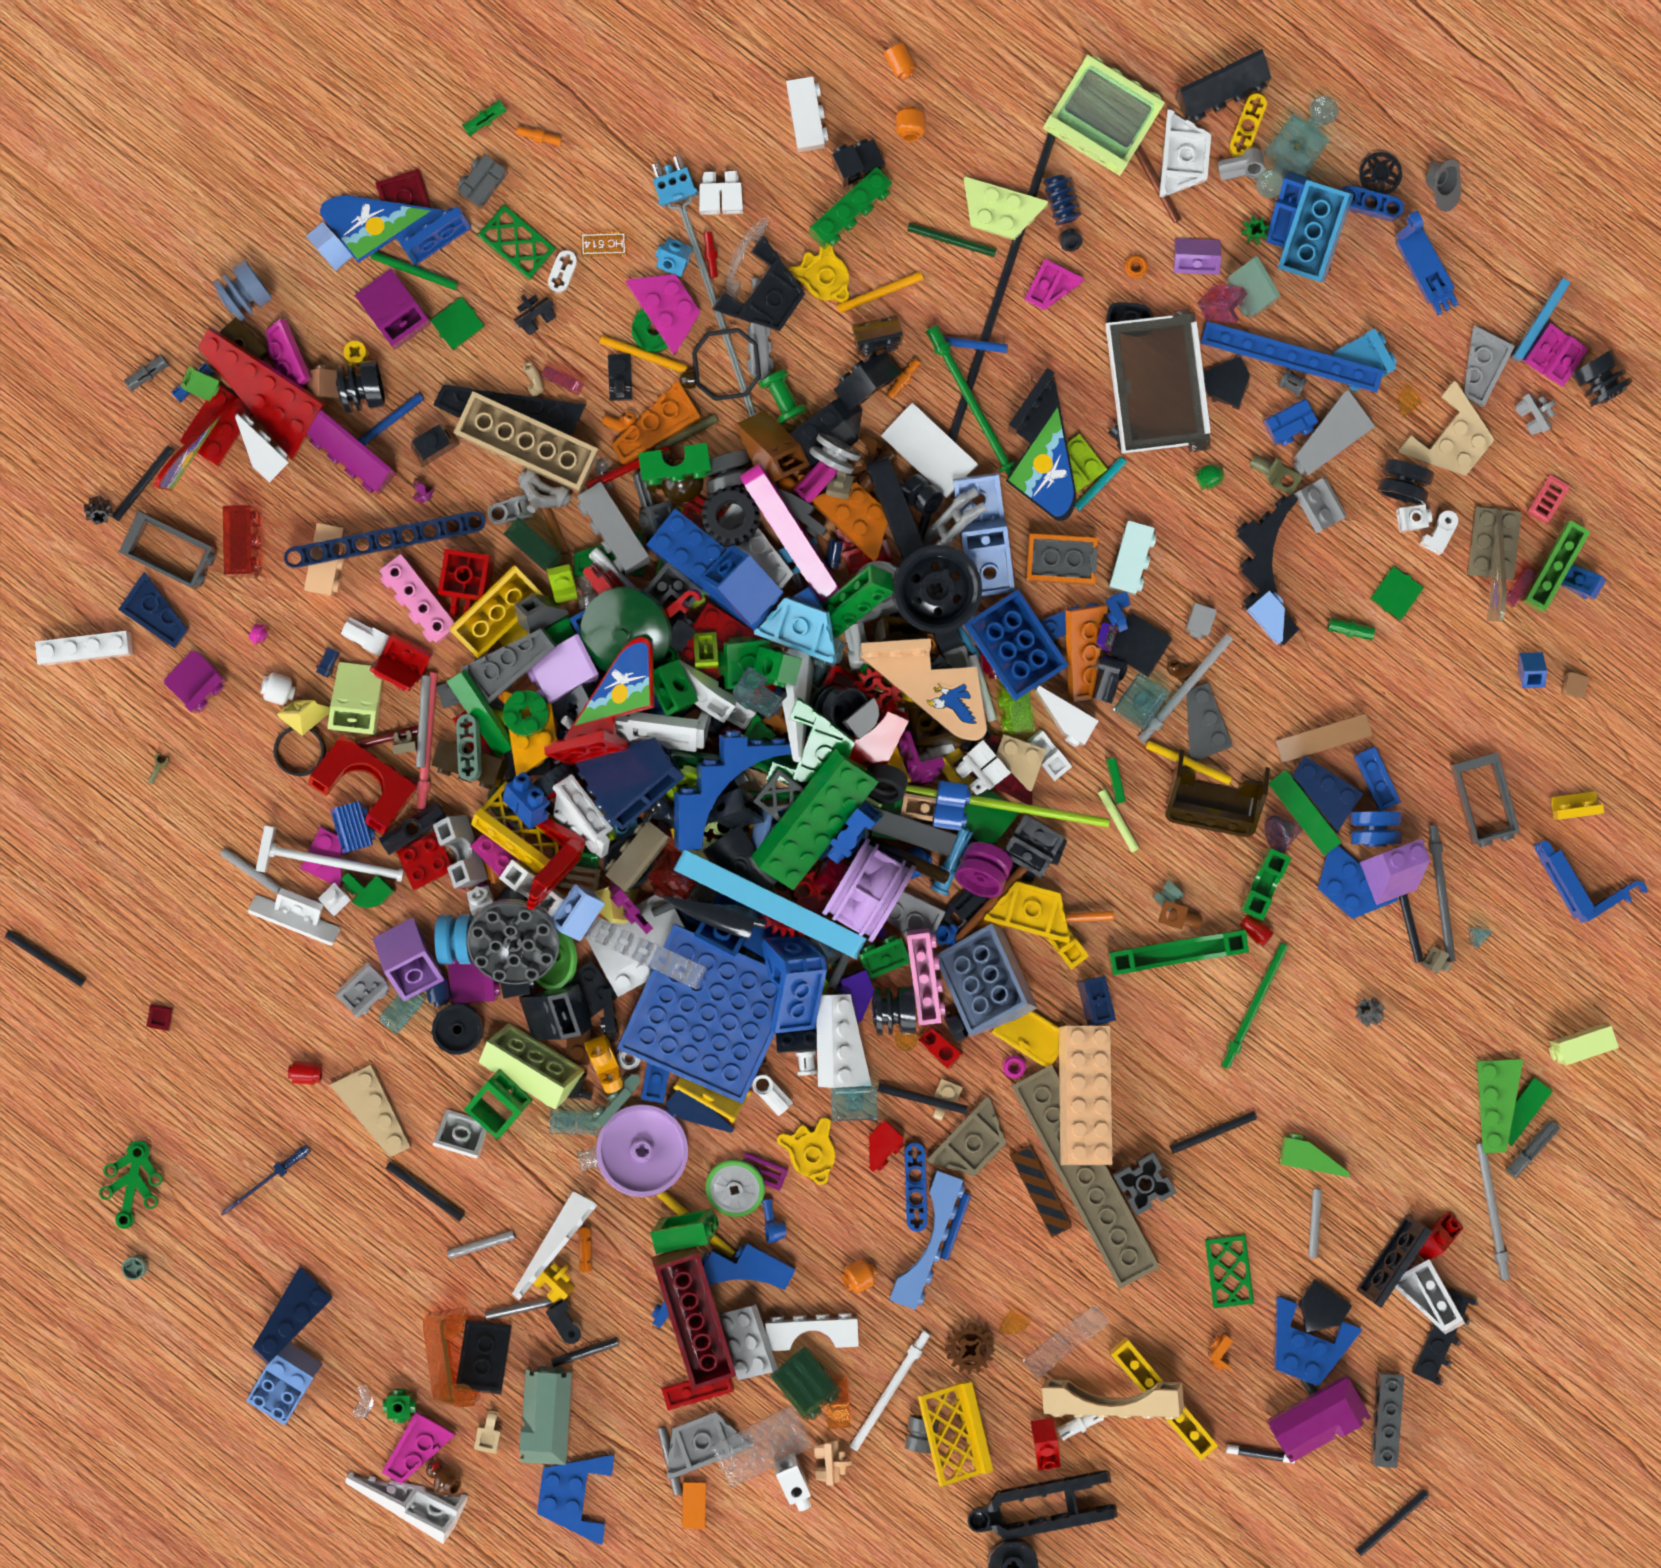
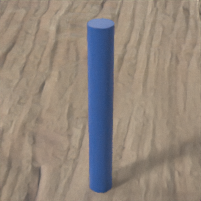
M944 336L945 340L954 347L1001 353L1008 352V344Z
M963 1193L959 1201L957 1212L940 1255L941 1259L949 1260L971 1195Z

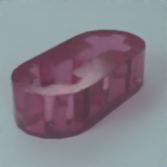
M545 366L541 374L542 378L576 395L580 394L584 386L581 382L548 366Z
M1528 566L1523 570L1507 593V605L1513 608L1534 580L1537 572Z

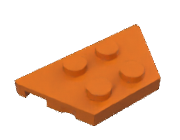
M857 482L853 483L848 500L827 496L826 493L813 499L811 504L871 560L875 561L878 558L887 520L881 505Z

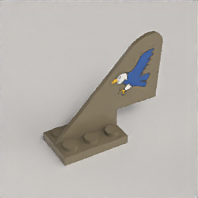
M1475 507L1467 575L1492 578L1487 621L1502 622L1506 609V580H1514L1522 512Z

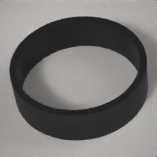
M292 727L287 728L277 737L274 744L273 752L277 765L290 775L307 776L312 774L325 757L326 749L323 739L313 729L309 730L320 742V759L317 765L310 771L293 773L282 765L278 756L280 741L288 732L294 730Z

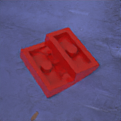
M835 528L838 539L844 541L842 553L849 574L858 572L861 567L869 562H874L838 528ZM885 534L878 558L875 561H893Z

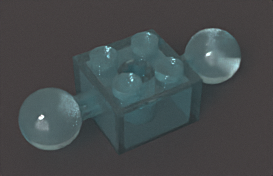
M1329 96L1317 97L1310 105V119L1307 122L1293 113L1264 153V156L1276 165L1273 169H1266L1260 173L1256 179V189L1261 196L1265 198L1279 196L1285 174L1290 171L1305 176L1325 149L1330 139L1320 133L1318 129L1321 125L1331 124L1338 116V104L1333 98ZM1294 144H1299L1301 149L1295 151L1293 149Z

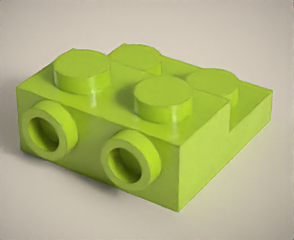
M1080 434L1067 443L1076 494L1107 471V468Z

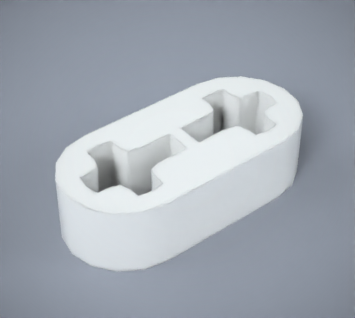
M571 251L560 252L555 260L548 278V285L554 293H564L570 285L577 267V258ZM567 256H570V260L573 263L572 265L568 264L564 271L562 270L564 264L561 259H566ZM561 273L563 274L562 282L565 284L555 288L553 280H558Z

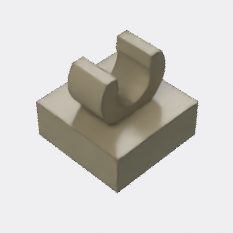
M838 470L834 478L828 483L826 495L848 500L854 476L847 475Z
M410 730L406 731V740H401L398 732L394 733V740L397 743L392 745L393 755L417 750V740L410 741L412 739V732Z
M1434 946L1431 947L1421 966L1436 974H1439L1440 970L1449 973L1453 965L1446 961L1450 954Z

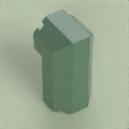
M539 1366L537 1371H532V1367L526 1368L522 1417L524 1427H521L520 1462L567 1464L573 1370L568 1369L567 1373H564V1368Z

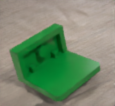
M895 935L883 939L884 944L875 947L873 943L861 949L863 953L859 954V957L869 979L910 963L909 955L901 937L896 938Z

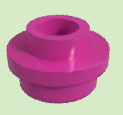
M256 623L253 626L249 640L253 641L254 645L265 641L268 631L265 630L266 625Z
M1016 1055L1009 1056L1003 1063V1071L1010 1078H1019L1026 1070L1024 1060ZM1013 1062L1019 1066L1016 1071L1010 1069V1065Z

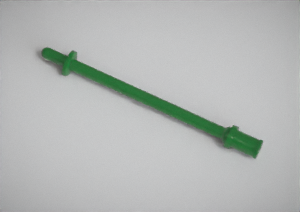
M938 325L928 329L925 333L935 348V355L942 356L1002 465L998 471L1000 473L1005 471L1009 477L1014 469L1013 466L1017 464L1016 461H1009L950 353V342L945 340Z

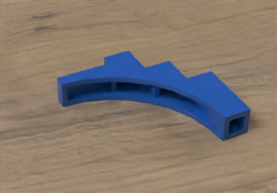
M729 730L726 731V734L719 735V762L717 759H704V763H697V790L694 787H682L681 791H674V846L678 850L702 849L703 833L708 815L717 797L728 783L742 771L760 761L775 756L792 754L790 743L785 741V738H772L771 742H763V739H749V743H747V737L740 734V731Z
M747 1242L746 1246L741 1245L735 1255L738 1258L737 1262L712 1249L710 1254L706 1252L701 1260L709 1286L729 1280H754L785 1290L796 1270V1267ZM665 1301L662 1306L657 1304L651 1317L655 1318L652 1324L661 1328L669 1316Z

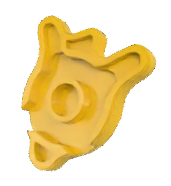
M830 245L825 250L820 247L818 256H814L810 252L805 253L801 265L788 269L796 281L801 282L808 292L819 300L843 303L849 299L848 269L843 261L835 255L833 247Z
M827 1117L821 1118L812 1132L808 1130L806 1125H801L794 1134L781 1133L777 1137V1143L789 1152L794 1169L801 1175L812 1179L818 1185H824L828 1182L829 1172L835 1162L836 1153L834 1145L829 1138L831 1120Z

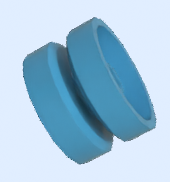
M452 914L439 915L437 917L435 925V953L439 964H453L455 959H457L459 964H473L467 948V934L473 920L472 914H459L457 919Z

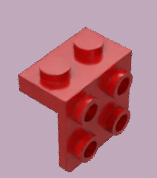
M392 633L382 655L371 665L369 670L377 678L394 684L397 689L410 691L421 679V676L424 675L433 654Z

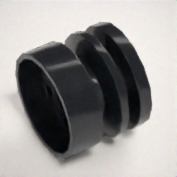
M1614 349L1609 350L1571 374L1579 387L1590 384L1591 388L1584 394L1585 398L1594 392L1597 395V398L1588 402L1591 407L1608 402L1624 392L1629 384L1633 382L1631 377L1623 382L1620 381L1619 377L1627 372L1626 369L1615 373L1613 368L1621 361Z
M376 359L361 361L359 373H356L352 363L348 364V375L343 365L337 366L336 386L339 399L346 413L353 412L352 402L355 403L357 411H362V400L365 399L370 409L385 406L384 388Z
M824 685L812 694L809 705L847 735L853 736L855 733L852 730H848L842 724V721L868 702V699L863 692L855 688Z
M914 986L898 987L897 997H892L890 987H886V998H881L880 988H875L872 999V1016L877 1036L883 1035V1025H888V1035H892L894 1024L899 1025L901 1034H916Z

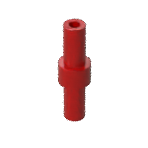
M704 232L706 250L703 252L704 259L708 264L709 278H717L716 260L718 259L717 249L714 248L713 233Z

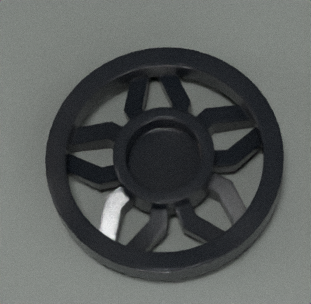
M1384 152L1368 156L1359 169V180L1364 189L1386 195L1393 192L1402 179L1400 163L1394 156ZM1376 157H1385L1388 159L1381 164ZM1371 159L1377 164L1375 167L1372 166ZM1392 161L1390 168H1388L1386 164ZM1368 162L1369 168L1372 171L1368 170L1363 173L1364 167ZM1394 165L1397 168L1398 177L1394 173H1390V171L1393 170ZM1368 174L1372 177L1371 179H1364ZM1392 177L1396 182L1389 181L1388 178ZM1372 181H1374V184H1373V188H1374V189L1370 188V187L1366 184V182H1367V183H1371ZM1385 182L1387 183V185H1394L1392 188L1383 191L1385 188ZM1377 183L1381 184L1380 191L1377 190Z

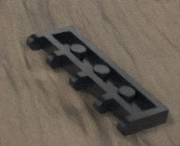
M1449 1288L1447 1290L1462 1318L1469 1303L1473 1306L1478 1304V1301ZM1463 1318L1465 1324L1469 1325L1470 1320ZM1433 1323L1412 1373L1442 1386L1443 1381L1436 1377L1442 1364L1448 1367L1451 1366V1362L1444 1358L1451 1343L1458 1346L1461 1343L1454 1339L1458 1328L1444 1334Z

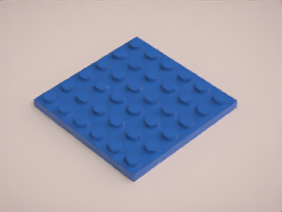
M673 923L617 1045V1049L743 1104L775 1035L771 1030L778 988L769 978L766 963L739 951L735 958L732 959L694 939L695 932Z

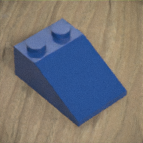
M719 892L712 904L738 905L752 909L746 905L742 906L738 901ZM703 922L700 923L693 936L697 941L732 959L735 958L746 940Z

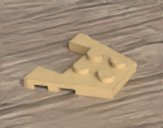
M1453 380L1441 395V398L1459 411L1430 449L1410 435L1398 452L1466 476L1492 444L1494 438L1457 382Z

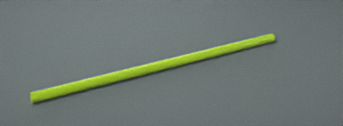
M907 784L905 793L936 798L938 789ZM971 795L969 802L972 805L1108 828L1110 818Z

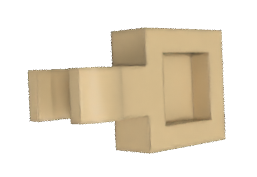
M941 1079L933 1097L957 1102L963 1087ZM936 1107L932 1117L942 1121L946 1109Z
M489 1410L485 1426H478L474 1450L497 1453L501 1434L500 1429H495L498 1416L497 1411Z

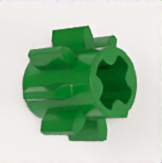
M1252 216L1250 224L1246 221L1243 222L1242 225L1246 230H1243L1241 235H1246L1248 238L1247 244L1250 241H1255V244L1259 245L1260 238L1264 240L1268 238L1264 231H1267L1270 226H1264V218H1261L1259 221L1255 220V217ZM1257 226L1259 230L1255 235H1253L1251 233L1252 228Z

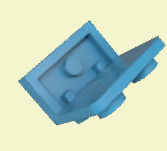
M1375 328L1333 353L1334 357L1384 370L1382 377L1397 369L1395 366L1397 364L1395 356L1392 352L1388 353L1384 346L1386 340L1381 332L1377 333ZM1349 386L1353 392L1360 390V388Z

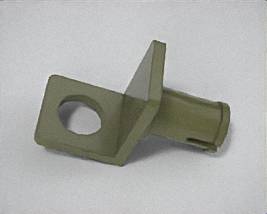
M1256 454L1250 463V468L1266 475L1269 485L1288 495L1294 494L1303 478L1302 475L1283 466L1278 458L1275 459L1274 463H1271ZM1286 475H1291L1294 478V484L1290 487H1284L1281 484L1282 478Z

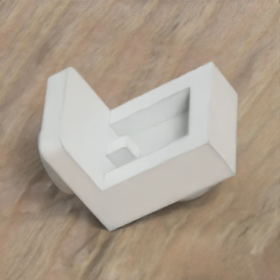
M335 883L318 898L333 916L350 901L349 896Z

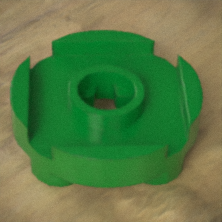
M640 310L634 318L631 330L636 344L648 352H661L668 349L660 334L648 333L652 322L644 310Z
M516 691L504 705V723L511 732L518 736L530 737L538 732L540 733L549 722L550 712L548 705L543 697L534 691ZM530 708L529 711L532 713V716L522 719L521 711Z

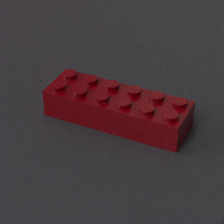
M697 1247L666 1252L651 1257L692 1390L736 1376Z

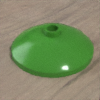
M559 930L560 945L557 959L544 976L535 980L540 986L549 990L568 985L575 974L577 966L575 943L572 937L561 933Z

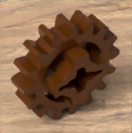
M972 1323L969 1324L968 1329L960 1325L961 1331L958 1332L953 1329L954 1338H947L951 1345L945 1346V1350L951 1351L947 1355V1359H954L951 1366L959 1365V1372L966 1368L968 1374H971L972 1369L980 1373V1366L987 1369L986 1361H993V1357L989 1353L995 1352V1348L989 1345L994 1340L993 1338L987 1339L989 1332L985 1331L982 1333L980 1325L976 1329H973ZM975 1334L977 1336H975L974 1338H966L964 1335ZM956 1342H958L961 1345V1349L957 1355L955 1354ZM983 1343H985L986 1347L984 1356L980 1353V1347ZM967 1344L969 1346H972L973 1344L975 1345V1352L973 1354L970 1351L968 1353H965V1346ZM970 1359L975 1360L976 1363L967 1364L964 1361Z

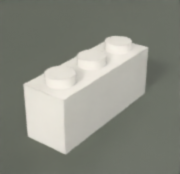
M813 77L786 81L798 153L825 148L824 141H828L827 128H822L821 119L825 117L823 105H818L817 97L821 96L819 83H814Z

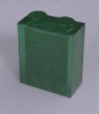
M519 517L504 532L503 535L546 573L547 569L562 565L560 560L563 557Z
M806 1346L770 1375L802 1418L806 1420L817 1418L823 1412L821 1409L826 1404L832 1405L840 1398L839 1394L843 1391L810 1348Z

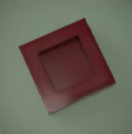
M150 1004L146 1027L170 1031L174 1008Z

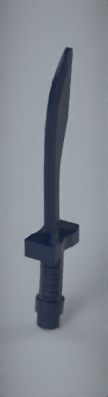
M305 1144L303 1147H299L294 1154L281 1164L279 1162L273 1166L275 1169L273 1173L228 1206L221 1213V1216L228 1213L277 1174L280 1177L287 1174L286 1170L308 1156L307 1154L311 1152L309 1146Z

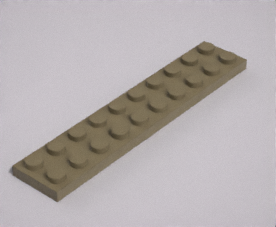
M1052 1064L1011 1085L1119 1289L1160 1268L1106 1165H1061L1060 1082Z

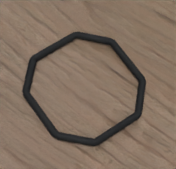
M740 328L707 332L692 352L695 384L715 401L746 397L761 378L758 344ZM738 332L754 347L757 376L744 393L715 396L700 384L697 352L709 336Z

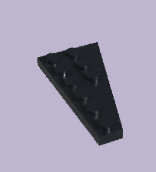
M450 385L442 386L433 406L460 419L473 391L569 436H572L587 406L580 403L496 393Z

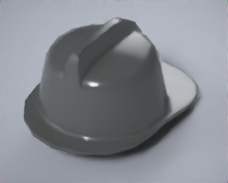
M1453 158L1445 162H1430V169L1426 176V184L1435 194L1436 205L1444 212L1451 211L1457 205L1461 195L1460 167L1458 161Z

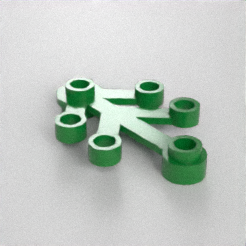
M143 1141L132 1142L127 1148V1155L115 1163L107 1164L103 1169L104 1175L111 1178L118 1174L119 1169L131 1163L129 1173L111 1185L104 1186L99 1190V1197L103 1200H108L113 1197L115 1192L126 1186L122 1210L115 1217V1223L121 1229H127L135 1222V1216L131 1210L136 1188L144 1198V1206L146 1208L153 1209L159 1203L157 1196L151 1193L139 1175L140 1166H142L149 1175L148 1182L151 1186L156 1187L163 1182L162 1174L156 1171L148 1159L150 1148ZM136 1148L142 1151L140 1157L134 1154ZM109 1166L115 1169L114 1174L107 1172ZM154 1175H157L160 1179L157 1184L152 1181ZM104 1189L110 1191L109 1197L103 1195ZM148 1198L155 1200L154 1206H150L147 1203ZM121 1216H126L128 1218V1222L126 1224L121 1223Z

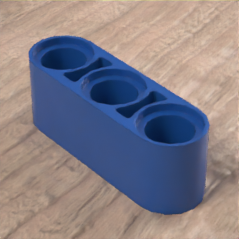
M1350 185L1341 189V191L1354 194L1353 202H1351L1349 208L1351 212L1385 221H1394L1404 210L1403 202L1397 197ZM1365 199H1372L1375 202V208H1368L1365 205ZM1387 205H1395L1397 214H1390L1387 211Z

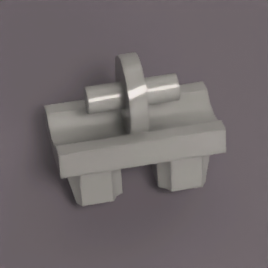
M1531 392L1524 396V400L1515 406L1521 417L1530 411L1535 416V420L1526 424L1531 435L1541 431L1546 432L1552 428L1544 411L1549 418L1553 417L1555 413L1551 407L1557 404L1555 400L1548 403L1546 398L1542 396L1538 399L1542 405L1540 407Z

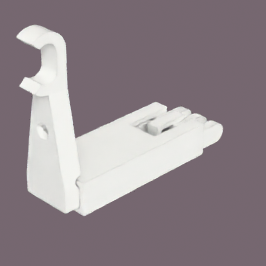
M704 710L701 711L698 720L635 712L631 713L629 717L621 716L615 718L616 734L618 737L626 739L630 744L655 737L666 748L696 752L697 748L704 749L712 716Z

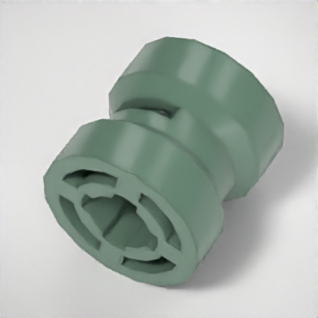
M1167 880L1163 885L1164 890L1157 892L1153 898L1163 906L1164 901L1175 903V900H1181L1184 894Z
M134 1255L126 1259L122 1265V1273L129 1280L141 1278L149 1269L148 1261L141 1255Z

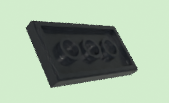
M1406 1215L1356 1291L1382 1308L1432 1233V1230Z

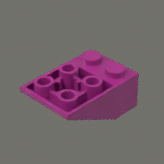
M389 269L355 294V297L394 350L431 325V322L392 269Z

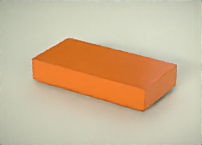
M683 1481L682 1529H705L706 1482Z

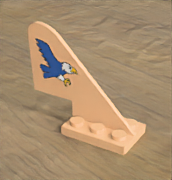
M931 639L861 643L859 661H865V664L872 666L952 734L965 740H980L984 737L987 727L977 667L931 670Z

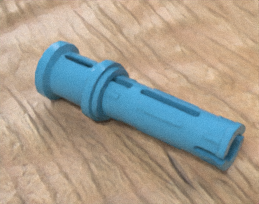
M961 826L950 855L947 856L944 864L939 866L950 872L949 880L945 884L935 880L930 885L932 890L943 895H949L950 891L948 889L953 878H955L958 864L973 834L972 830Z

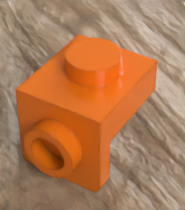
M1225 1333L1221 1337L1218 1335L1211 1344L1212 1350L1208 1354L1212 1359L1210 1364L1220 1371L1223 1368L1228 1371L1231 1369V1366L1221 1359L1233 1342L1232 1338Z

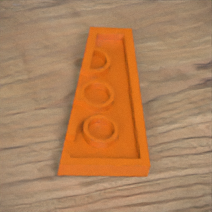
M1106 605L1065 611L1067 663L1069 665L1067 667L1068 701L1076 702L1092 699L1097 673L1095 663L1097 657L1100 656L1101 650L1096 642L1103 622V616L1107 614L1108 606Z

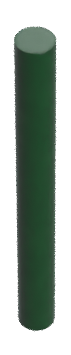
M909 223L907 230L914 234L990 257H995L997 250L996 248L913 223Z

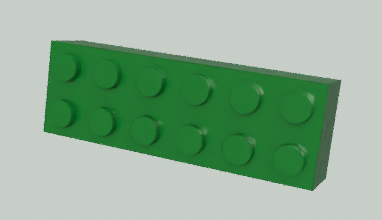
M835 749L751 858L759 869L794 890L829 846L830 842L844 827L855 810L877 785V779L868 769L838 749Z

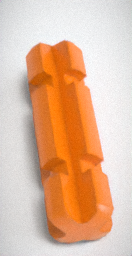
M581 1227L578 1230V1238H580L579 1259L581 1260L579 1262V1271L583 1273L591 1272L592 1262H590L592 1258L591 1240H589L591 1228Z

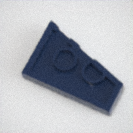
M145 572L118 609L175 649L189 631Z

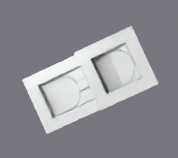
M1041 729L1026 741V743L1046 749L1041 766L1054 781L1072 767Z

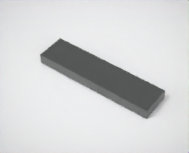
M872 805L884 816L870 830L946 856L950 855L957 838L956 833Z

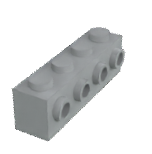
M601 482L577 496L579 504H577L578 509L583 516L588 515L592 521L589 523V526L595 535L600 534L603 538L601 544L607 554L612 552L616 558L613 560V563L619 572L624 571L629 576L650 563V558Z

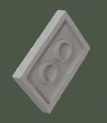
M756 1304L718 1314L738 1380L778 1370Z

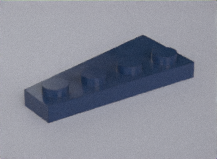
M299 1267L251 1349L268 1365L333 1298Z

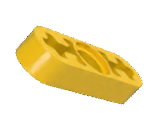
M1252 94L1245 103L1229 145V151L1233 157L1242 156L1252 146L1267 107V101L1261 94ZM1259 100V105L1262 108L1258 107L1254 116L1246 115L1245 113L1250 114L1253 108L1250 102ZM1245 120L1252 121L1254 123V130L1251 132L1244 131L1241 126L1242 122ZM1242 136L1250 137V140L1246 138L1243 143V147L1246 150H1241L1240 153L1237 152V147L1234 144L1238 145Z

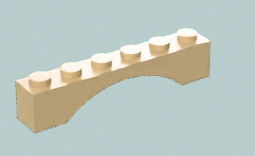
M1047 1379L1042 1387L1044 1414H1051L1054 1417L1068 1414L1075 1417L1096 1415L1099 1418H1105L1112 1415L1119 1416L1120 1418L1141 1416L1144 1419H1151L1156 1416L1164 1417L1165 1419H1175L1180 1417L1184 1410L1182 1382H1158L1151 1389L1141 1394L1123 1398L1102 1397L1078 1387L1070 1380Z

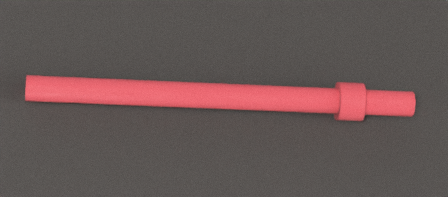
M433 672L428 673V676H431L426 759L425 768L420 767L419 781L416 784V790H418L417 809H426L427 791H430L428 778L438 673Z

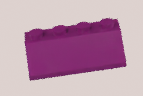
M320 410L307 432V435L311 437L309 442L318 450L322 447L329 452L327 457L336 465L339 462L345 465L344 471L353 479L358 476L364 482L361 486L371 494L376 491L380 495L397 473Z

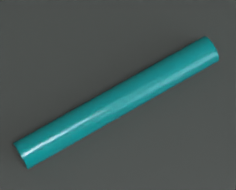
M1120 456L1076 502L1074 508L1080 512L1127 462Z

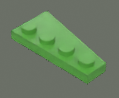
M1523 1059L1477 1061L1483 1153L1507 1152Z

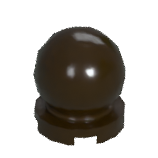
M665 449L662 450L663 461L667 465L678 466L683 462L684 458L681 457L673 460V452ZM687 476L681 482H671L670 479L661 480L662 484L647 486V490L656 494L658 490L662 489L664 495L673 502L685 503L693 501L701 493L704 486V478L694 479L693 476Z

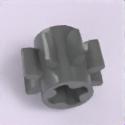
M1374 997L1371 1001L1363 999L1356 1007L1359 1013L1356 1015V1018L1366 1027H1369L1370 1023L1377 1026L1384 1018L1383 1010L1385 1007Z

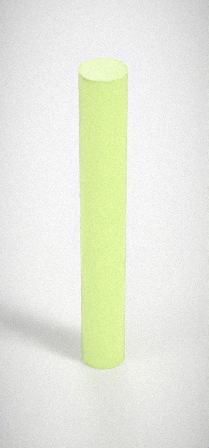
M1102 790L1098 795L1130 851L1138 850L1139 846L1107 790Z

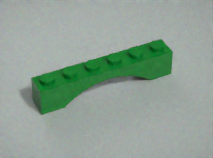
M1242 929L1108 952L1111 975L1114 976L1174 964L1249 953L1246 930Z

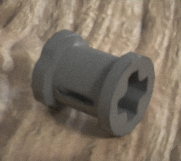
M1287 369L1278 387L1286 388L1295 393V396L1298 398L1307 379H1301L1290 373V370ZM1288 380L1294 382L1297 386L1289 383Z

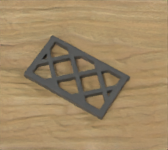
M778 769L752 801L779 821L782 817L778 815L777 809L790 808L794 803L793 791L799 790L802 792L804 788ZM781 776L788 782L789 787L776 788L775 782ZM789 792L790 803L777 805L776 793ZM765 794H772V806H767L760 801Z

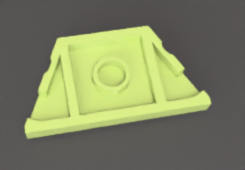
M964 177L972 228L1015 240L1035 220V217L1048 207L1049 203L1046 200Z

